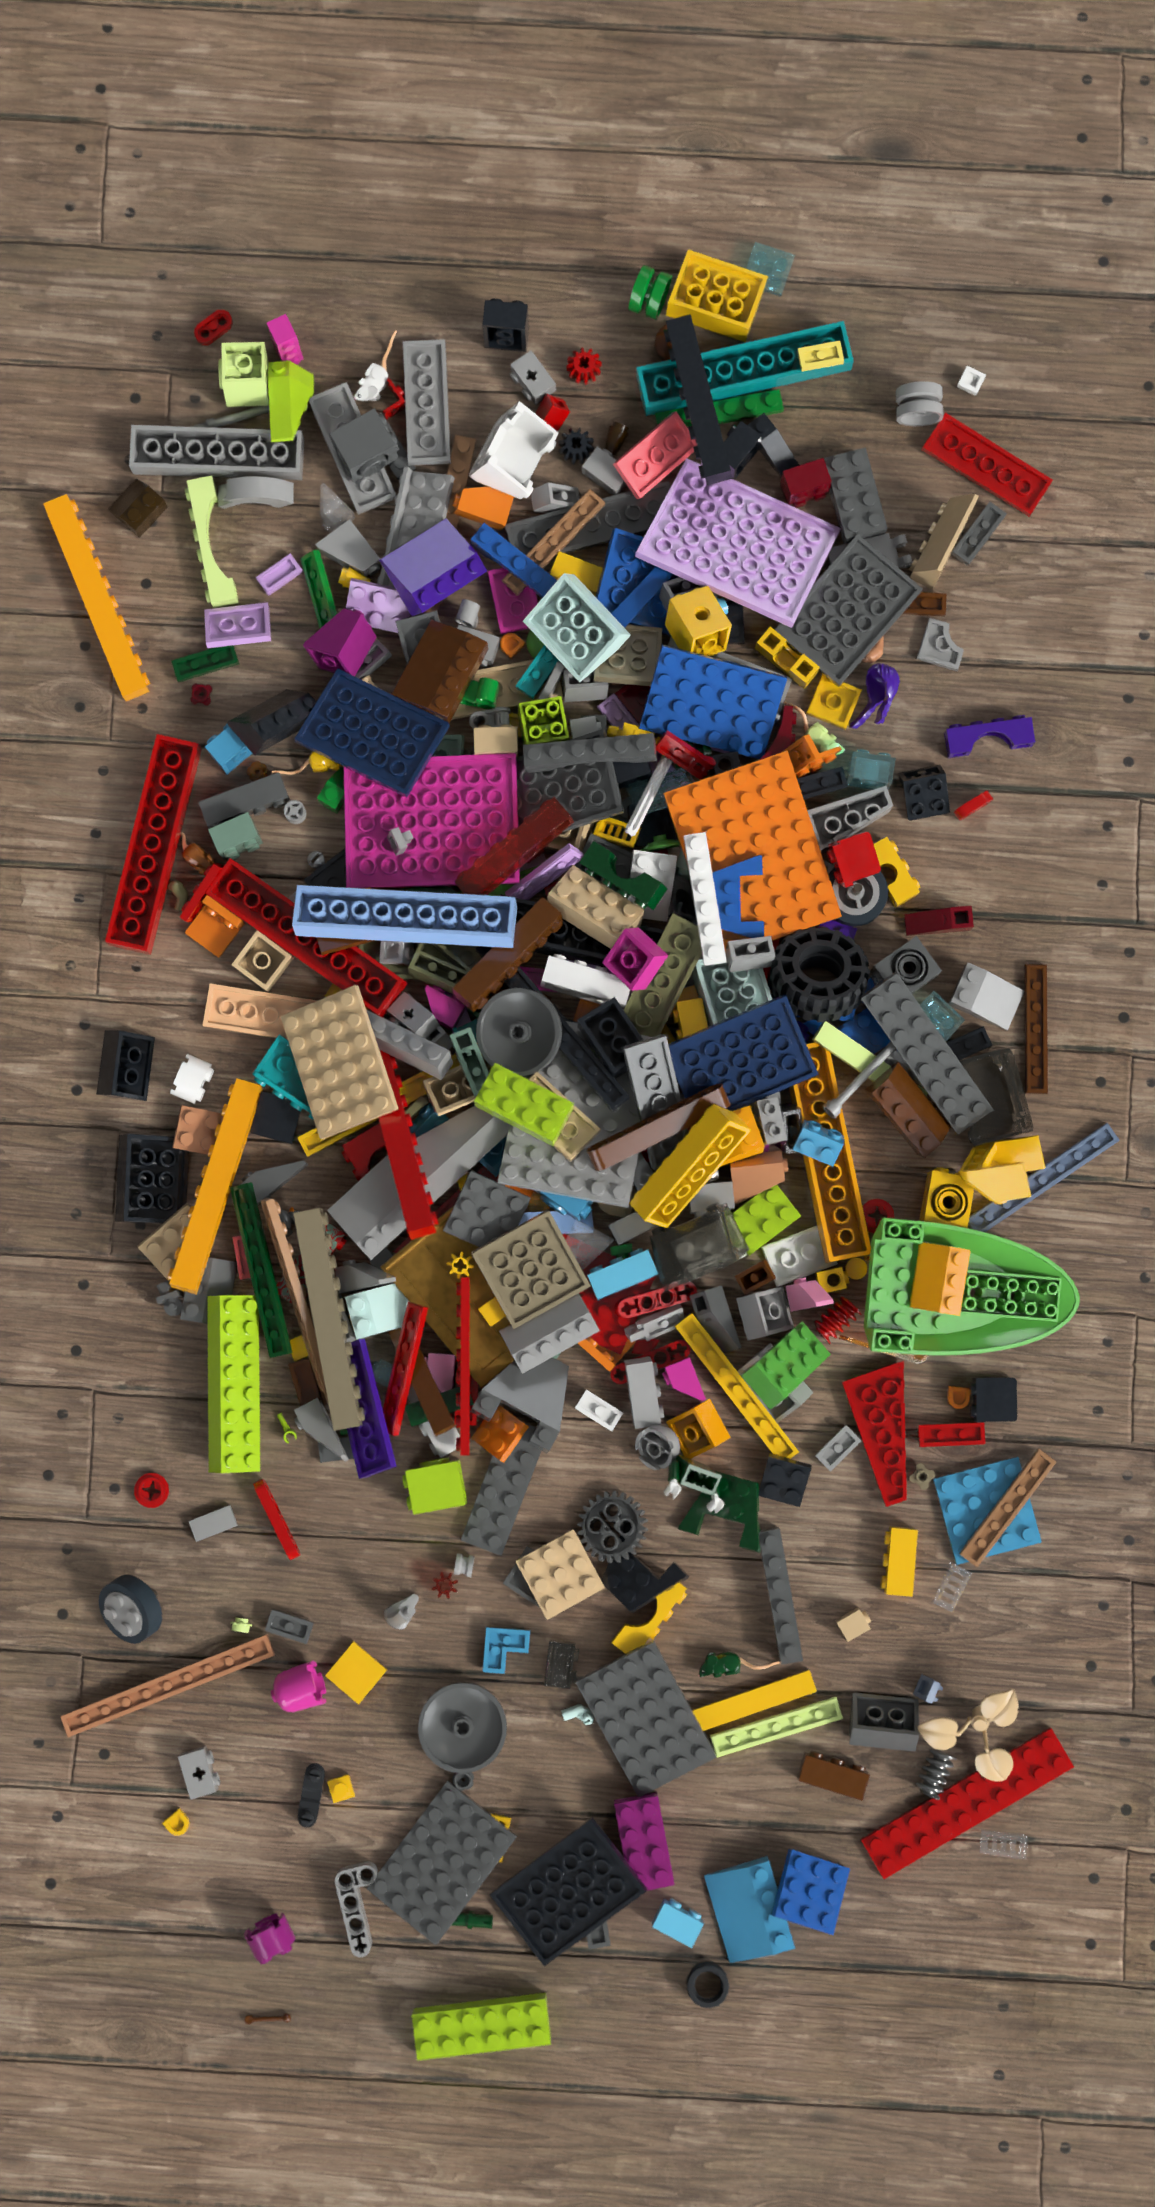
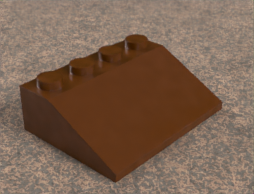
M431 620L391 695L450 723L489 650L487 641L466 631Z

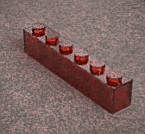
M555 797L544 801L539 810L534 814H529L519 827L511 829L506 838L501 842L495 843L486 855L477 858L473 866L468 870L462 871L454 881L463 894L489 895L574 823L571 815Z

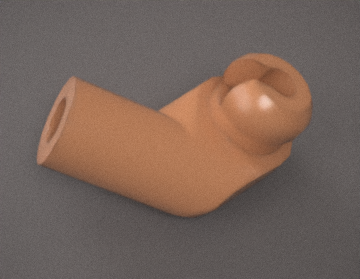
M884 636L862 660L864 663H874L883 655Z

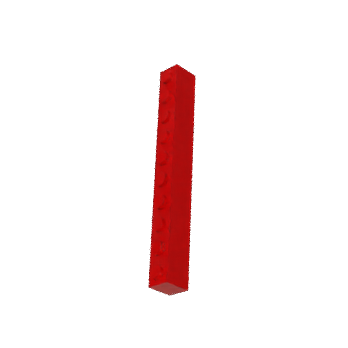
M379 1050L398 1106V1110L380 1116L379 1121L410 1239L413 1240L437 1233L435 1225L439 1223L436 1212H431L430 1205L433 1204L430 1191L426 1192L424 1186L428 1185L426 1173H421L420 1165H423L420 1152L416 1153L414 1146L418 1145L416 1135L410 1132L409 1127L413 1126L410 1113L406 1114L404 1109L408 1107L405 1094L401 1095L399 1088H403L401 1077L395 1074L394 1069L398 1068L396 1058Z

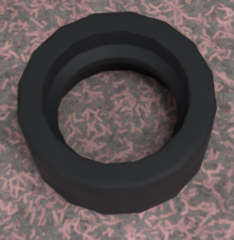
M713 1962L697 1964L687 1976L689 1997L702 2008L719 2006L725 2001L729 1992V1981L726 1972L721 1966ZM703 1972H712L720 1979L721 1989L712 1998H703L696 1992L695 1980Z

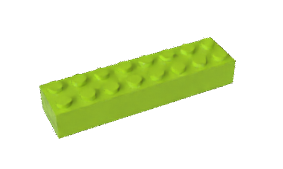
M255 1295L207 1296L209 1473L260 1472L259 1311Z

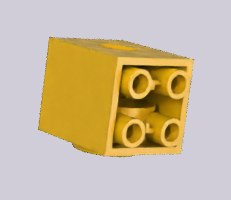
M709 586L695 588L691 592L675 595L669 600L665 626L679 649L706 656L726 651L732 624Z
M936 1167V1169L927 1173L919 1221L968 1228L974 1188L962 1179L960 1171L951 1174L949 1169ZM944 1198H947L951 1203L949 1209L943 1205Z

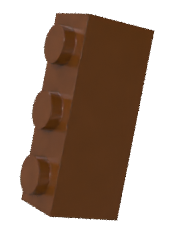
M813 1750L810 1753L804 1752L797 1776L798 1781L863 1801L870 1777L868 1771H865L866 1767L858 1764H853L851 1767L845 1765L844 1760L832 1757L829 1760L823 1758L824 1754Z

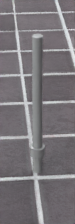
M259 406L217 419H206V422L190 427L218 428L269 413L270 410L269 406Z

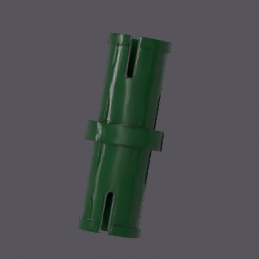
M473 1911L460 1913L451 1926L468 1927V1929H472V1927L492 1929L493 1914H473Z

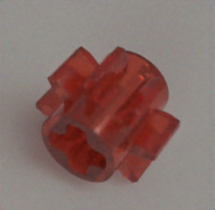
M441 1571L440 1579L436 1577L432 1579L437 1583L436 1586L432 1587V1590H438V1598L442 1594H446V1597L449 1599L451 1591L457 1593L458 1590L453 1586L459 1581L451 1578L452 1572L448 1576H444L443 1571ZM445 1580H448V1585L451 1588H446L445 1590H442V1585L439 1582H444Z

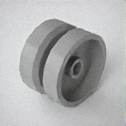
M927 381L912 382L899 386L896 389V403L900 405L896 409L897 422L905 426H926L941 421L944 416L943 405L939 403L943 399L942 386Z

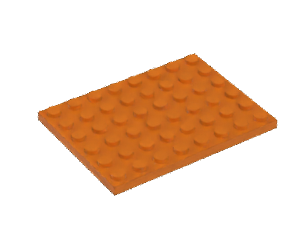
M788 751L663 793L687 867L688 863L683 836L706 832L712 872L754 856L762 855L763 875L740 876L741 922L764 921V937L771 936V939L775 940L793 934L800 929L804 930L842 917ZM721 929L725 950L728 941L750 939V937Z

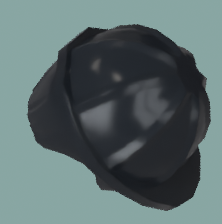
M683 889L676 890L673 902L668 909V918L670 919L672 914L675 913L697 924L695 907L690 895Z

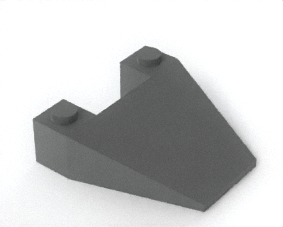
M552 1357L522 1374L514 1360L481 1390L470 1412L489 1422L500 1402L538 1422L528 1444L547 1454L560 1432L569 1366Z

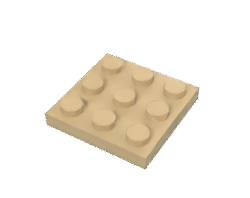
M574 1529L516 1560L547 1620L605 1588Z

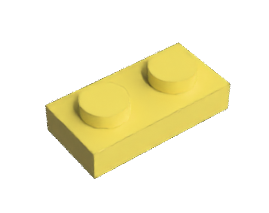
M840 341L798 348L797 351L801 372L844 363Z

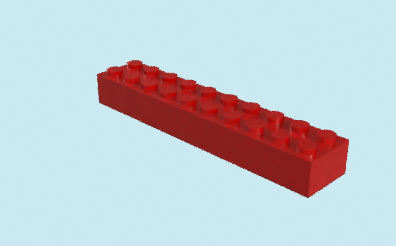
M156 734L105 939L109 946L148 955L152 953L202 751L199 743Z
M229 858L205 892L340 989L345 990L354 985L359 986L364 1005L382 1018H384L387 1014V1009L396 1001L408 984L401 977L356 946L321 955L316 937L295 935L292 927L295 903L231 858Z

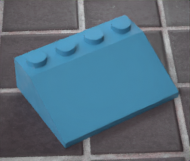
M768 1856L704 1875L730 1963L775 1955L795 1949L788 1922L771 1916L778 1889Z

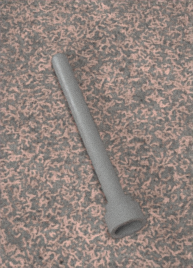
M890 1042L836 1099L828 1100L822 1106L823 1110L830 1117L835 1119L841 1113L842 1104L896 1049L894 1044Z

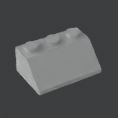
M771 1343L768 1344L754 1357H752L746 1364H744L739 1370H737L740 1376L743 1375L756 1361H758L771 1347H773V1345ZM803 1381L783 1401L770 1410L750 1387L777 1423L800 1407L813 1394L812 1390Z

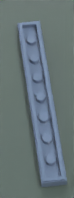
M1104 1124L1045 1164V1169L1036 1170L1029 1175L1027 1179L1031 1197L1007 1200L1003 1204L989 1202L970 1215L968 1227L981 1232L988 1231L1120 1140L1109 1124Z

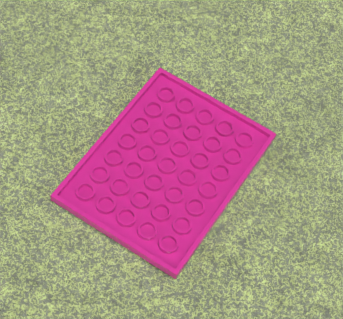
M516 753L431 757L407 798L344 767L346 888L365 889L371 887V889L520 883ZM399 827L401 833L410 830L414 837L411 839L412 842L407 844L408 847L404 853L396 856L387 839V835L390 830Z

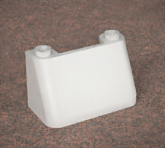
M519 401L505 412L493 426L469 473V477L476 482L518 499L529 497L534 489L530 478L541 456L546 451L551 452L556 446L557 442H555L558 432Z

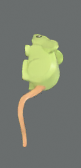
M784 701L785 705L793 706L802 715L805 735H810L819 753L838 746L842 750L836 755L845 751L839 743L835 742L837 738L835 735H829L828 730L818 722L809 728L807 717L803 710L796 705Z

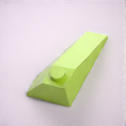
M291 361L268 362L271 442L293 441L300 426L302 414L306 412L308 408L307 403L314 394V374Z

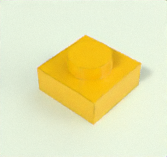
M349 1774L327 1781L333 1803L355 1797Z

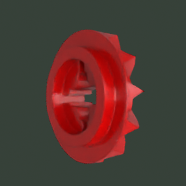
M871 1199L862 1206L867 1231L875 1233L881 1221L879 1219L876 1225L875 1219L868 1216L875 1213L876 1207H878L879 1214L886 1216V1218L894 1219L892 1206L883 1199Z
M157 1473L144 1474L135 1484V1498L144 1507H159L168 1498L169 1484L163 1476ZM154 1481L155 1489H158L161 1493H154L150 1500V1492L143 1490V1488L151 1487Z

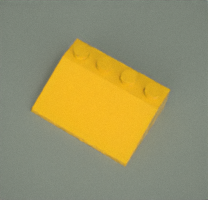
M688 249L668 301L666 316L678 318L691 314L693 325L746 342L768 276Z

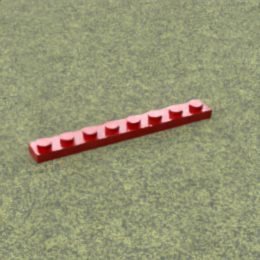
M461 1277V1282L456 1283V1295H461V1304H456V1317H461V1326H456V1340H461V1348H456V1362H461L460 1371H456V1384H460V1393H456V1406H460V1415H456V1429H460V1437H456V1451H460V1456H469L470 1277Z

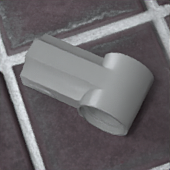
M462 599L455 621L462 626L472 629L476 628L479 622L478 611L480 605L473 601Z

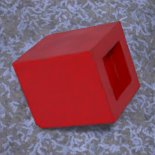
M546 394L535 412L538 417L557 432L570 413L565 400L550 394Z

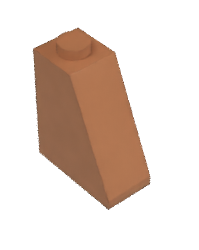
M782 1150L763 1152L730 1163L734 1203L739 1204L785 1181L784 1172H788L787 1158H782Z

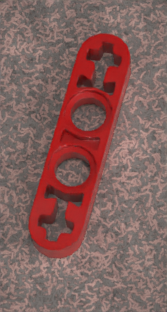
M680 1281L624 1297L616 1302L615 1312L622 1318H631L690 1301V1295L696 1294L697 1288L692 1282ZM684 1286L690 1288V1291L687 1292L688 1296L686 1294L677 1295L675 1292L684 1290ZM665 1290H668L671 1294V1299L667 1303L661 1300V1294ZM648 1296L651 1304L648 1308L644 1309L641 1306V1299ZM624 1303L626 1305L635 1304L636 1308L633 1307L627 1309V1314L626 1312L621 1311V1308L624 1307Z
M677 1340L633 1359L650 1357L652 1363H654V1355L660 1351L664 1352L667 1356L666 1362L657 1364V1369H661L688 1357L690 1346L684 1340ZM679 1343L681 1346H686L685 1355L674 1354L675 1360L670 1361V1354L666 1348L671 1347V1351L677 1349V1344ZM625 1363L614 1366L610 1373L612 1381L616 1384L627 1383L626 1374L622 1381L619 1378H614L616 1369L625 1370Z
M261 1479L253 1483L254 1489L288 1558L293 1560L301 1556L299 1548L266 1481Z

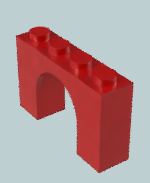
M380 1123L342 1145L344 1151L341 1153L347 1163L352 1162L355 1169L352 1172L358 1182L370 1171V1164L374 1155L386 1147Z

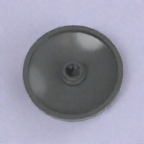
M512 988L496 994L485 1004L478 1017L476 1038L479 1050L490 1066L493 1067L497 1063L520 1076H527L541 1071L554 1059L561 1044L562 1026L557 1010L545 996L530 989Z
M469 1682L452 1683L437 1690L425 1703L418 1722L419 1739L426 1755L439 1767L455 1773L475 1772L490 1764L500 1753L507 1733V1720L501 1703L486 1688Z

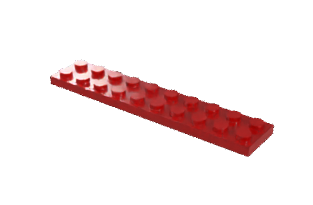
M1050 1727L1008 1752L1013 1759V1768L1006 1780L992 1781L983 1777L978 1771H975L944 1789L943 1792H939L937 1795L940 1797V1800L931 1797L861 1838L883 1879L895 1874L1074 1768L1053 1729Z

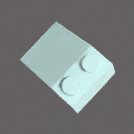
M395 1284L345 1297L356 1339H363L402 1328L409 1300Z

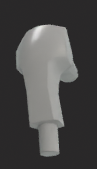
M411 1594L384 1610V1618L389 1626L394 1629H405L416 1612L415 1606L419 1601L418 1595Z

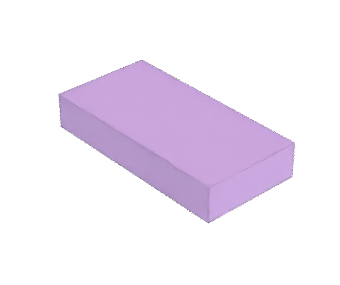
M290 553L259 574L256 580L267 595L270 596L303 573V570Z

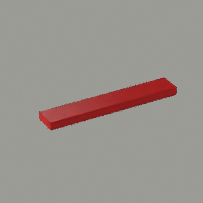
M414 1302L407 1303L383 1406L388 1434L393 1436H399L428 1307Z

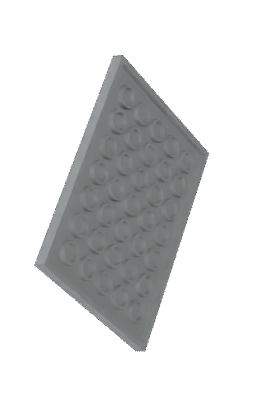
M566 1021L596 1056V1054L594 1053V1051L592 1050V1048L590 1047V1045L578 1029L577 1023ZM641 1035V1037L643 1038V1040L652 1038V1037H649V1036H643V1035ZM558 1050L550 1064L538 1073L569 1101L573 1102L601 1131L570 1162L553 1146L509 1124L498 1184L628 1208L639 1152L604 1170L595 1171L587 1149L640 1122L629 1073L627 1071L615 1079L627 1092L629 1099L612 1112L564 1054ZM527 1075V1076H522V1077H524V1078H526V1079H529L532 1075Z

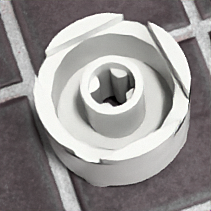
M187 1054L186 1059L189 1060L187 1063L182 1062L173 1083L176 1086V1090L171 1089L170 1094L195 1104L196 1101L201 1102L206 1091L203 1089L205 1081L210 1082L214 1069L211 1068L212 1064Z

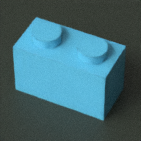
M670 1898L669 1901L663 1899L652 1921V1927L692 1948L704 1925V1921L701 1919L702 1915L692 1909L688 1912L681 1908L682 1904Z

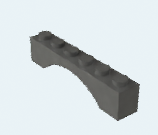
M653 733L523 745L524 767L528 773L550 771L564 766L591 762L641 763L657 761L656 741Z
M779 1527L760 1530L759 1544L772 1610L779 1660L781 1665L803 1661L781 1531Z

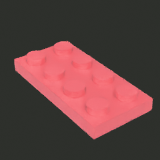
M672 412L613 465L635 498L640 499L694 452L693 446H697L696 440H691L689 430L678 413Z

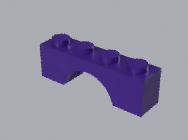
M1018 715L1012 717L1013 720L1004 721V718H996L991 720V723L983 724V721L971 722L970 726H962V724L950 725L944 732L947 758L969 756L973 744L985 736L1001 738L1008 744L1011 750L1032 747L1035 744L1032 717L1025 718V715Z

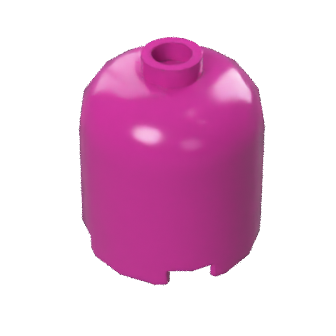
M310 1661L279 1673L275 1677L273 1690H271L274 1703L277 1702L284 1711L289 1713L325 1704L326 1699H323L322 1695L326 1694V1687L322 1673H317L314 1668L317 1667V1663Z

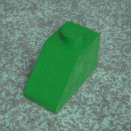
M340 767L328 779L317 797L319 804L338 814L345 803L343 767Z

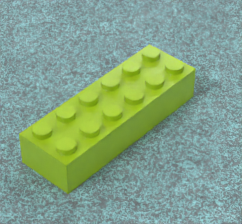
M546 1993L414 2008L412 2013L417 2060L551 2045Z

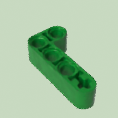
M484 677L480 678L479 681L472 680L460 704L487 710L495 709L500 689L499 682Z

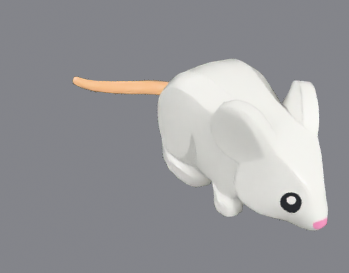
M396 330L383 356L382 366L372 363L365 373L366 377L359 381L361 387L354 396L355 400L378 401L380 399L379 392L387 386L386 359L391 350Z

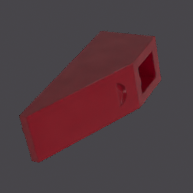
M972 906L949 907L904 914L906 936L971 931L974 927Z

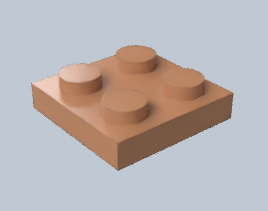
M181 1105L172 1148L208 1155L211 1144L215 1145L217 1139L215 1137L216 1127L218 1124H222L224 1117L221 1116V1113Z

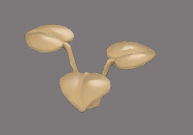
M1014 1689L986 1696L982 1700L981 1706H976L973 1709L972 1717H967V1721L959 1731H957V1722L946 1717L927 1720L918 1725V1731L930 1746L935 1749L946 1750L956 1744V1736H960L971 1723L974 1729L983 1732L986 1752L979 1753L975 1757L977 1771L989 1780L1004 1781L1012 1771L1013 1759L1004 1749L995 1748L991 1751L989 1750L987 1728L989 1727V1722L992 1721L1000 1727L1009 1726L1015 1721L1018 1713L1016 1693Z

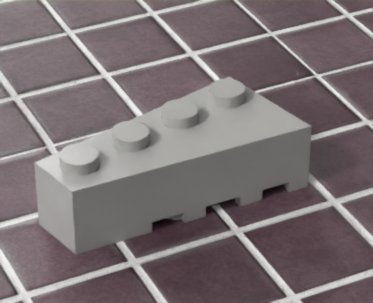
M887 786L807 810L821 854L829 850L828 844L854 835L890 812L893 803Z

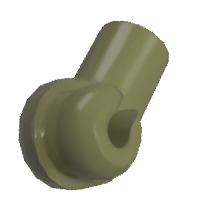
M171 881L168 884V890L177 898L174 910L182 912L181 909L188 900V891L180 881Z

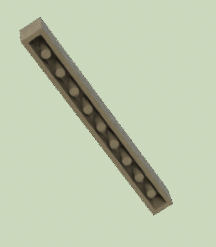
M321 1208L296 1212L293 1214L333 1430L363 1425L362 1421L365 1420L363 1407L359 1408L358 1403L361 1393L359 1386H355L354 1377H357L355 1364H351L350 1360L353 1350L351 1342H347L346 1333H349L346 1320L343 1321L342 1317L345 1307L343 1299H339L338 1290H341L340 1280L334 1274V1268H337L335 1256H331L330 1247L333 1246L332 1237L326 1231V1225H329L328 1216Z

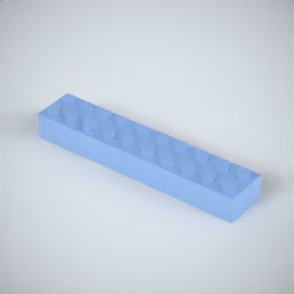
M297 885L292 927L296 936L513 948L517 904L515 897Z

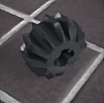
M580 427L577 429V432L570 428L569 435L566 433L562 434L563 440H559L558 444L561 447L559 453L564 455L565 461L571 458V464L574 465L576 460L583 464V457L589 458L590 453L594 451V446H592L594 440L593 438H588V431L581 434Z

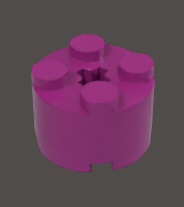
M282 1912L280 1916L274 1913L255 1923L256 1928L251 1931L248 1928L244 1933V1937L255 1959L261 1965L269 1962L278 1953L284 1955L291 1951V1944L296 1939Z

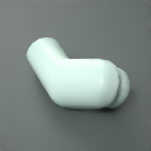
M582 1704L561 1710L565 1721L574 1717L583 1721L585 1725H590L594 1721V1715L591 1710Z

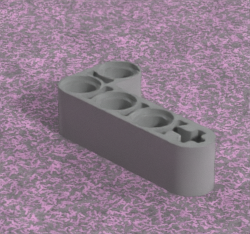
M371 1861L345 1866L338 1871L335 1877V1886L350 1948L357 1957L366 1956L372 1946V1937L359 1888L372 1884L376 1879L378 1868ZM369 1868L372 1870L373 1876L365 1878L361 1870ZM348 1874L351 1877V1882L348 1884L343 1883L340 1880V1875ZM353 1896L356 1898L357 1903L352 1906L348 1905L345 1898ZM359 1918L362 1926L353 1927L350 1920ZM358 1934H361L362 1943H366L364 1949H362L361 1946H357L359 1942Z

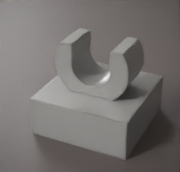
M399 827L390 830L387 835V839L396 856L404 853L408 847L407 844L411 843V839L414 838L410 830L401 833Z

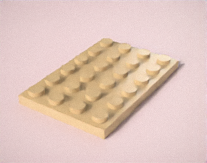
M354 985L280 1016L320 1139L328 1138L398 1110L359 986Z

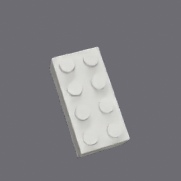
M558 954L548 957L540 987L601 1005L615 997L623 1009L626 1006L630 989L616 975L608 973V969L599 966L593 969L587 967V963L575 960L574 963L566 961V957Z

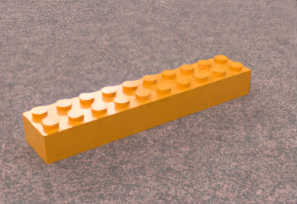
M816 1042L806 1045L818 1075L789 1087L798 1134L802 1129L803 1121L812 1120L818 1122L826 1129H835L844 1136V1145L834 1166L803 1154L825 1263L870 1255L871 1246L843 1111L841 1109V1113L834 1119L822 1108L828 1100L836 1099L839 1096L831 1053Z

